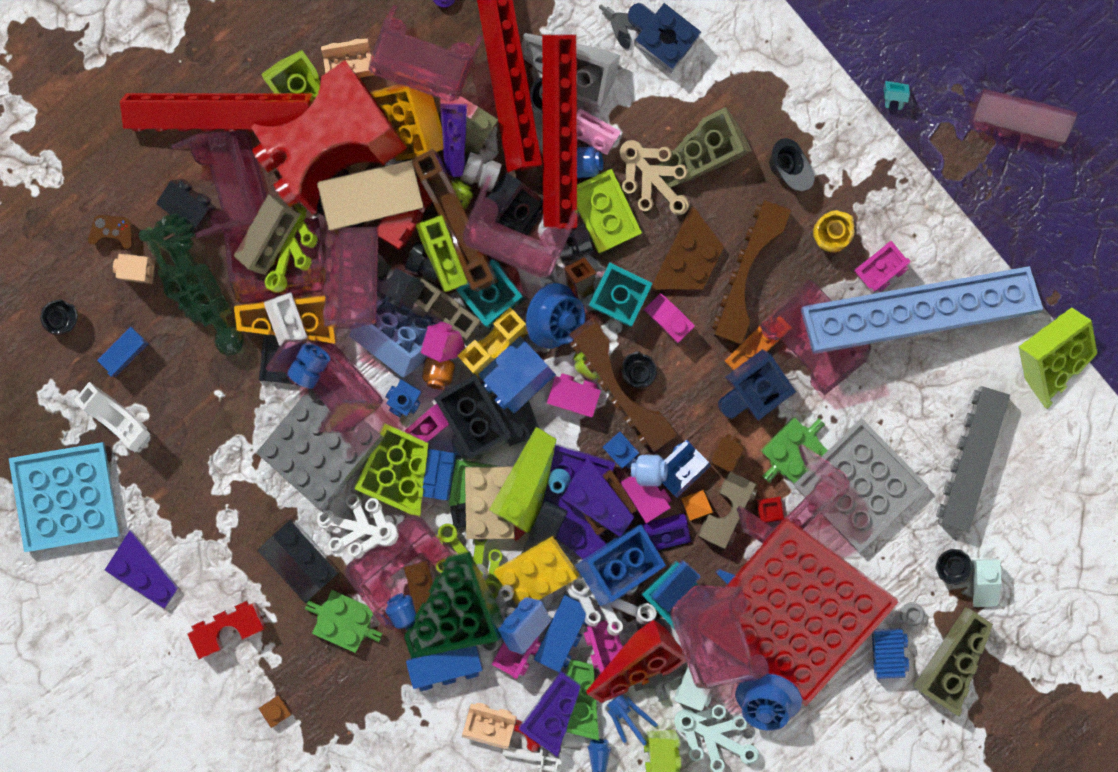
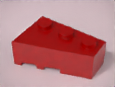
M417 176L416 180L423 208L386 216L380 220L375 229L377 237L401 252L417 229L416 225L420 224L433 203L423 183Z

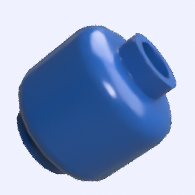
M592 146L577 147V178L597 176L599 171L603 170L601 151Z
M400 593L387 601L388 606L385 612L393 626L397 629H411L416 622V619H414L416 611L412 597Z

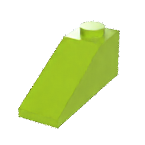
M439 216L416 225L424 249L444 292L467 284L443 217Z

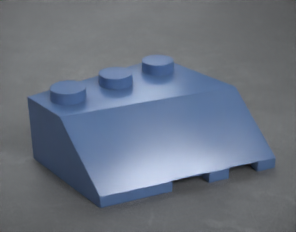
M386 296L384 300L381 298L356 316L349 337L404 378L428 358V356L421 353L428 326L438 323L433 322V317L429 315L422 317L413 313L412 309L404 305L401 309L388 302L390 298Z

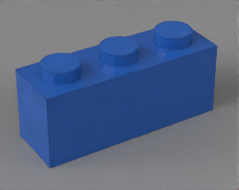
M564 593L533 660L557 672H560L562 667L567 668L572 657L568 653L572 646L577 647L582 637V634L579 633L582 624L587 626L585 622L586 613L579 600Z
M478 646L406 660L413 689L419 688V691L432 689L433 684L442 682V685L457 682L456 678L465 676L466 679L480 676L479 672L483 671Z

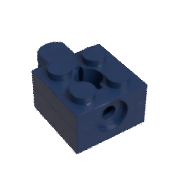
M642 3L634 4L628 11L627 19L629 23L640 31V34L634 41V45L669 73L673 72L701 35V31L666 3H663L656 13Z
M762 349L725 377L732 390L719 399L718 408L728 418H735L747 409L753 417L759 420L796 393V390L771 354Z

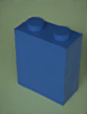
M521 336L478 374L484 381L482 383L483 388L490 395L494 392L498 396L495 401L503 410L508 407L513 413L518 411L556 376L552 369Z

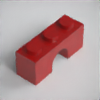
M244 601L234 606L236 611L227 614L225 610L214 615V621L205 624L203 620L192 625V631L187 633L198 660L224 648L220 640V632L223 627L231 626L237 629L242 640L266 629V624L256 603L249 604L248 601Z

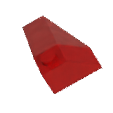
M652 620L629 639L586 692L595 700L603 703L628 692L630 686L637 683H642V685L649 683L648 678L662 673V676L673 672L687 662L689 658L668 629Z

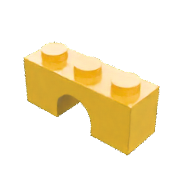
M511 307L493 322V330L480 341L474 340L457 355L478 378L480 377L478 374L519 336L523 338L528 333L526 323Z

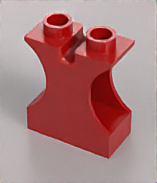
M346 60L321 76L320 89L314 102L300 117L280 126L265 127L257 124L251 126L261 142L252 149L253 154L268 173L277 168L282 175V178L273 184L281 198L290 208L300 201L312 215L317 212L320 197L317 183L330 180L342 169L356 163L374 162L384 165L407 149L362 80Z

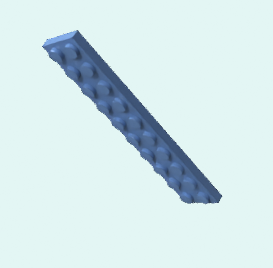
M1029 266L803 306L801 313L812 352L816 354L1038 314L1042 312L1043 306Z

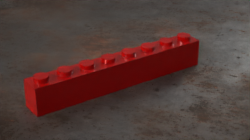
M477 0L507 172L524 171L542 165L513 0Z
M576 34L542 35L543 227L554 229L577 228Z
M126 93L120 100L123 129H131L132 131L154 129L161 132L168 129H178V131L185 132L191 129H201V131L209 132L215 129H224L227 132H233L238 129H247L250 132H254L251 128L254 124L274 127L294 121L312 105L313 93Z

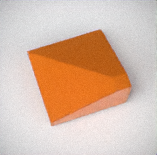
M704 490L681 498L689 520L712 513Z

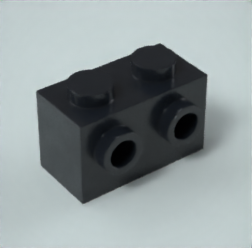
M171 180L155 204L192 232L202 230L216 209V206L211 203L212 200L207 195L193 190V185L187 180Z

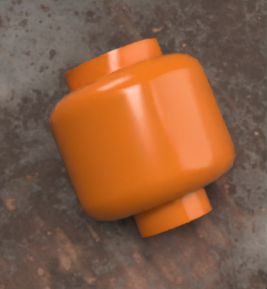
M428 357L424 362L422 379L429 388L443 390L445 386H449L452 383L455 364L451 360L439 362Z

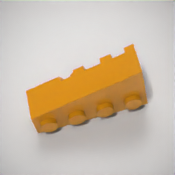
M332 294L294 298L308 337L305 340L336 343L337 334ZM264 302L234 306L237 331L275 335Z

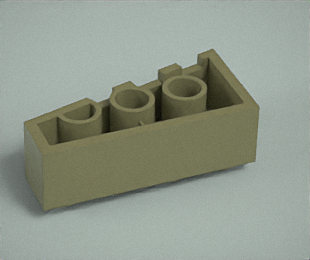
M965 607L914 684V687L960 717L965 697L967 698L972 676L976 673L980 654L984 651L993 624Z

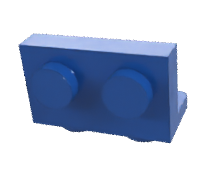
M686 440L678 444L667 459H663V461L667 462V479L662 481V483L677 498L711 464Z

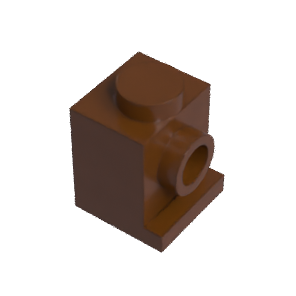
M585 257L564 267L566 284L578 300L595 293L594 282L596 281L597 273Z

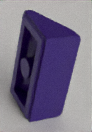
M685 514L639 524L644 528L656 550L691 542Z

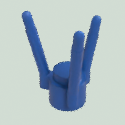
M623 695L617 696L607 704L610 709L607 712L611 716L622 742H627L618 718L621 719L623 717L642 745L645 746L647 742L627 715L631 711L629 706L653 727H657L658 724L634 704L629 696L626 698Z

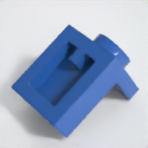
M618 432L602 447L621 469L624 466L629 469L632 463L637 461L638 450L621 432Z

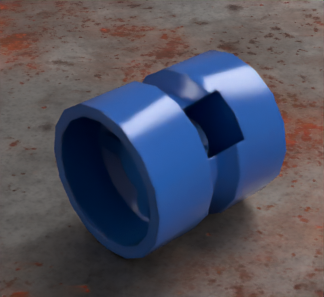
M304 343L297 355V360H294L287 374L298 385L310 389L314 388L321 377L320 372L325 370L331 358L322 348L311 343Z

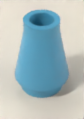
M555 469L550 472L547 483L554 493L564 492L570 483L571 477L565 470ZM559 481L562 486H557L554 482Z

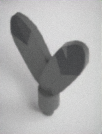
M602 4L599 5V9L603 11L602 14L610 19L618 43L623 48L629 49L630 37L625 26H634L627 19L628 13H615L610 7L607 6L606 8Z

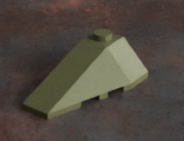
M418 72L413 81L428 79L441 126L440 103L467 104L464 157L467 159L470 152L479 155L499 124L498 119Z
M726 107L703 118L698 123L699 125L690 134H687L683 141L672 151V157L668 161H661L657 165L677 166L682 164L687 167L688 174L683 179L659 175L670 188L690 181L752 152L743 130ZM677 168V175H684L683 168Z

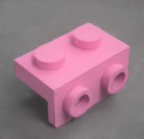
M580 108L577 112V138L607 155L621 131Z

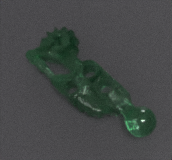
M179 213L163 216L161 220L156 222L154 228L147 227L141 230L139 238L146 242L152 256L154 255L160 267L158 275L163 283L165 295L172 299L174 303L177 302L179 305L177 308L185 313L184 316L186 318H191L193 323L200 322L204 327L213 324L217 331L214 344L219 353L225 356L238 354L244 345L243 334L241 331H237V328L229 326L225 317L232 312L212 272L206 265L197 264L189 252L194 243L192 238L196 235L190 231L193 224H187V217L180 218ZM174 233V236H172V237H170V238H168V239H166V240L163 239V238H165V237H167V236H169V235H171V234ZM158 245L170 254L176 267L169 264L166 265Z

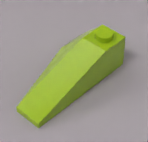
M302 50L280 60L261 74L273 93H313L314 102L320 89L317 70Z
M538 427L533 431L489 509L492 513L528 534L542 509L557 441L556 438Z

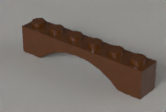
M431 149L411 159L439 215L444 219L461 267L472 290L478 292L499 282L439 154Z
M766 200L762 202V205L757 204L753 213V218H756L753 227H748L744 238L748 243L745 250L740 249L736 262L740 263L737 272L732 271L728 284L732 285L729 294L724 293L720 303L723 311L721 316L716 315L711 328L715 330L714 336L739 345L743 343L750 324L745 304V283L748 271L761 249L772 239L783 233L791 212L790 209Z
M593 318L569 334L573 339L570 345L578 355L581 352L587 359L583 363L591 374L594 372L598 374L600 379L597 382L603 391L607 392L609 390L613 395L611 402L618 411L623 409L627 416L624 420L632 430L636 428L639 431L640 435L637 438L645 449L649 446L655 452L677 436L659 411L637 404L621 390L611 368L610 340Z

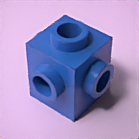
M401 379L396 387L391 386L385 396L388 399L386 404L390 406L388 411L400 418L403 414L405 416H408L410 413L414 415L421 404L418 399L422 391ZM404 395L407 401L402 405L399 399Z

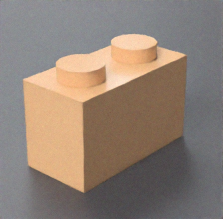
M119 254L118 259L114 260L113 273H116V278L124 281L153 284L155 260L148 257Z

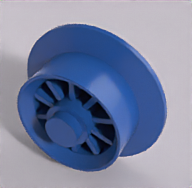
M560 283L548 284L541 288L531 300L527 310L526 327L529 337L537 346L545 349H553L562 344L571 343L573 339L569 334L585 323L583 304L575 297L573 291L568 286Z
M773 674L750 675L739 682L735 692L737 703L742 708L744 720L760 730L774 731L783 728L789 722V718L796 715L802 706V696L799 689L789 680Z

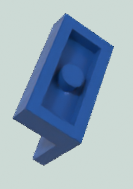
M130 327L97 361L108 371L111 377H117L149 343L133 327Z
M682 560L650 596L669 612L701 576Z

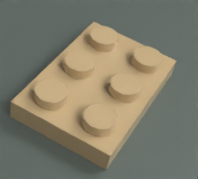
M513 466L465 467L466 539L514 538V525L489 511Z

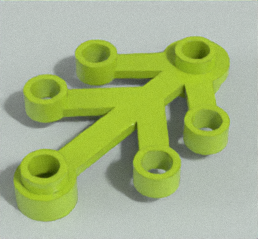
M300 203L292 206L300 213V216L279 251L280 257L276 271L269 273L265 279L266 288L273 292H281L287 286V280L284 275L290 253H292L295 259V266L305 271L311 266V259L303 254L295 238L296 231L298 229L302 236L301 243L309 248L317 244L318 238L309 231L304 221L307 214L306 208Z
M445 523L440 526L438 537L441 541L449 542L457 554L468 552L457 538V529L453 524ZM450 528L452 536H444V529ZM474 539L476 543L473 558L476 564H482L484 547L488 539H485L483 542ZM493 549L488 554L490 568L485 581L488 586L493 585L495 587V592L492 594L494 599L498 597L499 590L502 587V584L494 574L503 557L499 549ZM498 552L500 559L497 561L492 560L491 554ZM440 559L436 563V569L440 573L443 570L439 568V563L445 561V559Z

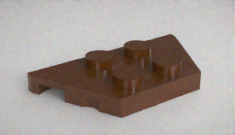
M691 206L651 289L703 290L724 246L695 207Z

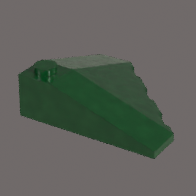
M470 551L447 556L443 563L445 568L441 575L435 578L428 591L431 593L426 603L423 602L414 617L416 619L412 629L409 628L404 636L411 659L497 642L502 637L498 631L501 624H504L500 609Z

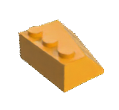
M427 78L394 85L370 93L407 147V149L394 157L396 161L415 158L431 149L436 152L443 149L442 126Z

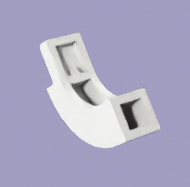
M90 382L74 400L83 411L108 427L134 452L145 443L150 435L147 427L139 419Z

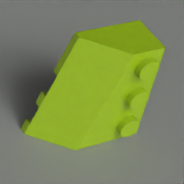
M1073 308L1061 314L1057 319L1018 347L1025 381L1046 409L1053 404L1051 399L1058 391L1063 393L1068 387L1066 383L1072 375H1079L1097 355L1092 320Z
M383 422L379 433L385 438L366 459L355 482L354 489L420 518L428 443Z
M676 730L647 731V738H644L647 742L644 746V753L649 752V762H645L646 772H680L681 759L678 750L680 745Z

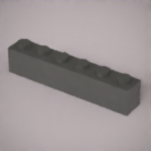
M984 386L974 390L970 402L973 404L972 411L967 413L964 420L965 434L960 436L957 443L959 454L957 459H953L950 466V472H953L952 477L944 486L943 494L946 495L943 504H939L936 517L939 518L938 523L969 532L1010 394Z

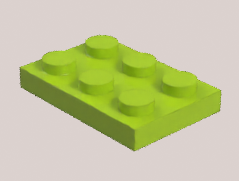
M612 169L577 185V209L599 254L642 234Z

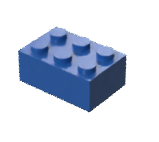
M642 525L628 529L621 537H616L575 566L598 604L602 606L612 603L666 565Z

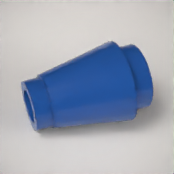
M606 739L590 740L588 753L592 772H606L611 746H609V741Z

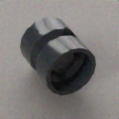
M584 224L577 226V228H571L570 233L562 231L552 235L562 264L575 260L576 255L584 257L594 253ZM569 243H574V246L568 247Z
M416 242L408 257L405 271L415 275L422 273L423 278L436 283L438 277L424 246Z

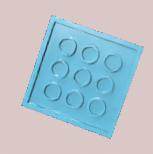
M105 442L9 458L24 552L120 536Z

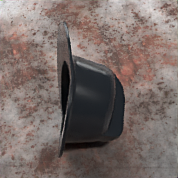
M783 138L778 140L772 149L769 159L770 170L775 176L783 179L792 189L801 192L808 190L813 186L815 177L814 171L802 149L793 139Z

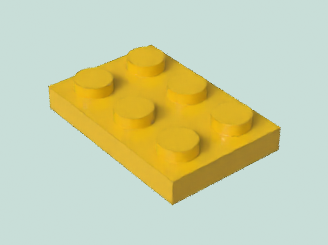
M553 536L499 566L494 571V574L503 586L510 585L514 589L512 599L517 606L526 597L540 600L576 580L580 575Z

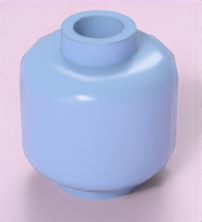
M640 455L636 463H632L631 476L636 477V481L640 486H659L662 481L667 479V462L663 461L659 455Z

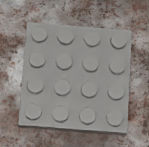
M862 418L793 484L860 553L928 487Z

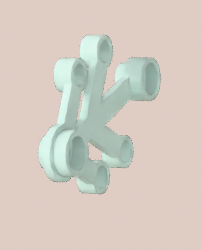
M715 704L712 708L697 713L690 709L680 710L675 715L674 723L680 732L685 733L690 748L689 756L693 761H700L704 755L703 750L697 744L694 731L704 736L711 759L710 767L714 772H721L725 767L723 760L719 756L716 743L737 753L745 764H754L758 760L759 752L754 745L746 744L742 746L720 734L733 729H745L747 722L742 715H737L732 720L707 727L700 722L712 717L722 719L726 715V709L723 705ZM717 707L723 709V713L719 716L714 714V710ZM684 717H689L691 719V723L689 725L682 724V719ZM739 718L744 720V724L741 727L735 725V721ZM695 749L701 752L697 758L692 756V751ZM747 751L754 753L752 759L745 758ZM715 761L721 762L722 765L719 769L713 767Z

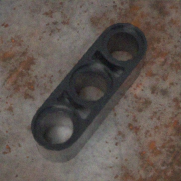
M546 500L522 553L552 536L556 539L568 510Z

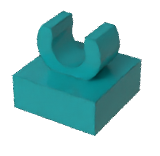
M885 81L883 89L885 107L889 108L890 102L895 100L898 101V110H901L903 102L908 103L909 85Z

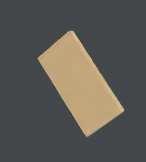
M412 161L317 183L329 230L423 208Z

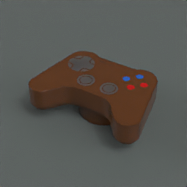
M97 215L94 218L89 233L88 243L96 245L103 238L118 239L124 248L131 249L133 247L131 221L125 217Z

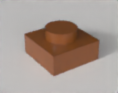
M277 695L258 708L271 728L292 715L280 695Z

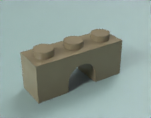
M422 278L420 281L425 286L415 303L443 322L452 325V329L460 332L464 339H469L481 320L431 282Z
M728 471L718 493L730 500L731 510L723 518H716L707 514L698 536L724 549L726 545L731 546L737 534L733 531L737 523L742 524L747 514L744 508L747 502L752 503L757 490L754 488L756 484Z

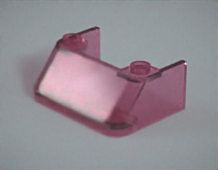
M393 5L382 24L370 58L369 71L379 77L447 101L458 100L475 67L483 36L478 35L473 47L465 42L453 44L450 50L406 35V25L400 19L395 18L398 6Z
M243 130L197 134L171 145L172 150L190 148L194 160L199 165L210 166L221 210L215 211L211 215L212 227L195 233L196 238L225 234L250 227L267 198L257 159L252 152L253 145L250 136Z
M489 173L464 230L463 240L465 244L536 276H549L556 266L578 215V210L573 209L565 230L549 227L542 232L538 241L495 222L498 215V206L493 200L484 197L494 175Z
M285 339L266 367L270 372H285L287 374L294 360H297V355L304 343L314 344L329 354L331 360L325 370L320 372L321 377L315 387L311 388L330 410L319 426V432H347L377 411L383 403L379 393L333 343ZM288 376V379H289L293 384L298 385V384L295 383L293 380H291L290 377Z
M800 444L798 449L805 468L821 479L787 518L807 532L847 493L850 488V482L844 472L803 444ZM741 506L737 508L743 531L761 543H764L776 529Z
M410 515L396 525L398 539L393 545L382 546L379 544L365 552L361 558L352 560L345 570L347 579L381 625L390 630L394 628V625L381 609L391 598L390 588L385 581L420 553L431 562H439L445 557L453 555L435 531L418 515Z

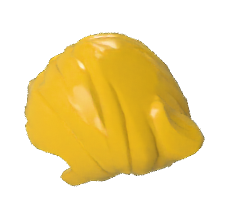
M838 210L824 214L813 228V237L817 245L822 250L833 253L843 250L854 237L855 226L853 217L846 212Z

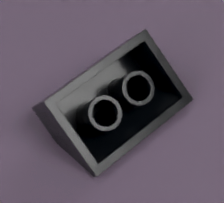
M505 172L470 221L480 243L509 262L542 216L543 199L524 183Z
M476 374L434 398L469 460L488 454L511 441L512 435Z
M290 519L257 550L304 603L341 572L294 519Z

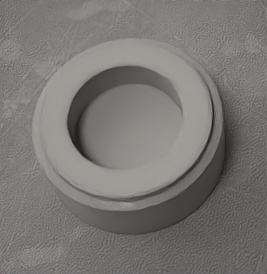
M908 602L900 609V618L908 626H917L924 619L923 608L915 602Z

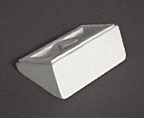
M291 293L264 302L280 347L308 338Z

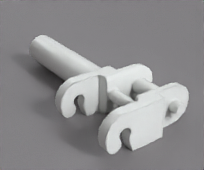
M561 745L559 757L556 758L543 755V746L540 747V752L508 747V750L503 749V756L541 761V765H537V768L540 769L539 772H542V770L559 772L560 769L557 766L558 764L561 765L564 746ZM544 760L554 761L555 767L543 765Z

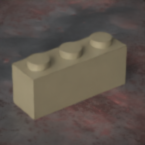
M268 194L234 256L249 270L266 275L299 218L300 213L294 207L290 208L284 200Z

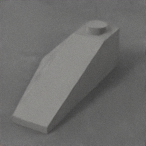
M525 33L521 46L523 59L542 72V36ZM576 43L577 99L601 108L616 79L621 55L601 48Z

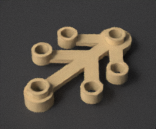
M634 140L625 142L620 148V156L626 162V180L622 184L624 192L633 193L638 188V184L635 181L637 165L643 172L642 198L638 201V207L642 211H648L653 207L654 203L651 198L653 183L670 202V209L674 214L682 215L686 213L690 207L688 198L683 195L677 196L659 175L683 179L688 174L687 167L682 164L677 166L649 165L644 158H658L663 162L668 161L672 157L671 149L668 147H661L659 149L643 148L639 142ZM629 148L635 150L633 157H630L627 153ZM662 150L668 152L667 158L661 157L660 153ZM677 168H683V176L677 175ZM627 182L633 183V190L627 189ZM644 199L648 200L650 203L648 208H645L642 205V201ZM676 201H680L683 204L681 210L676 209Z

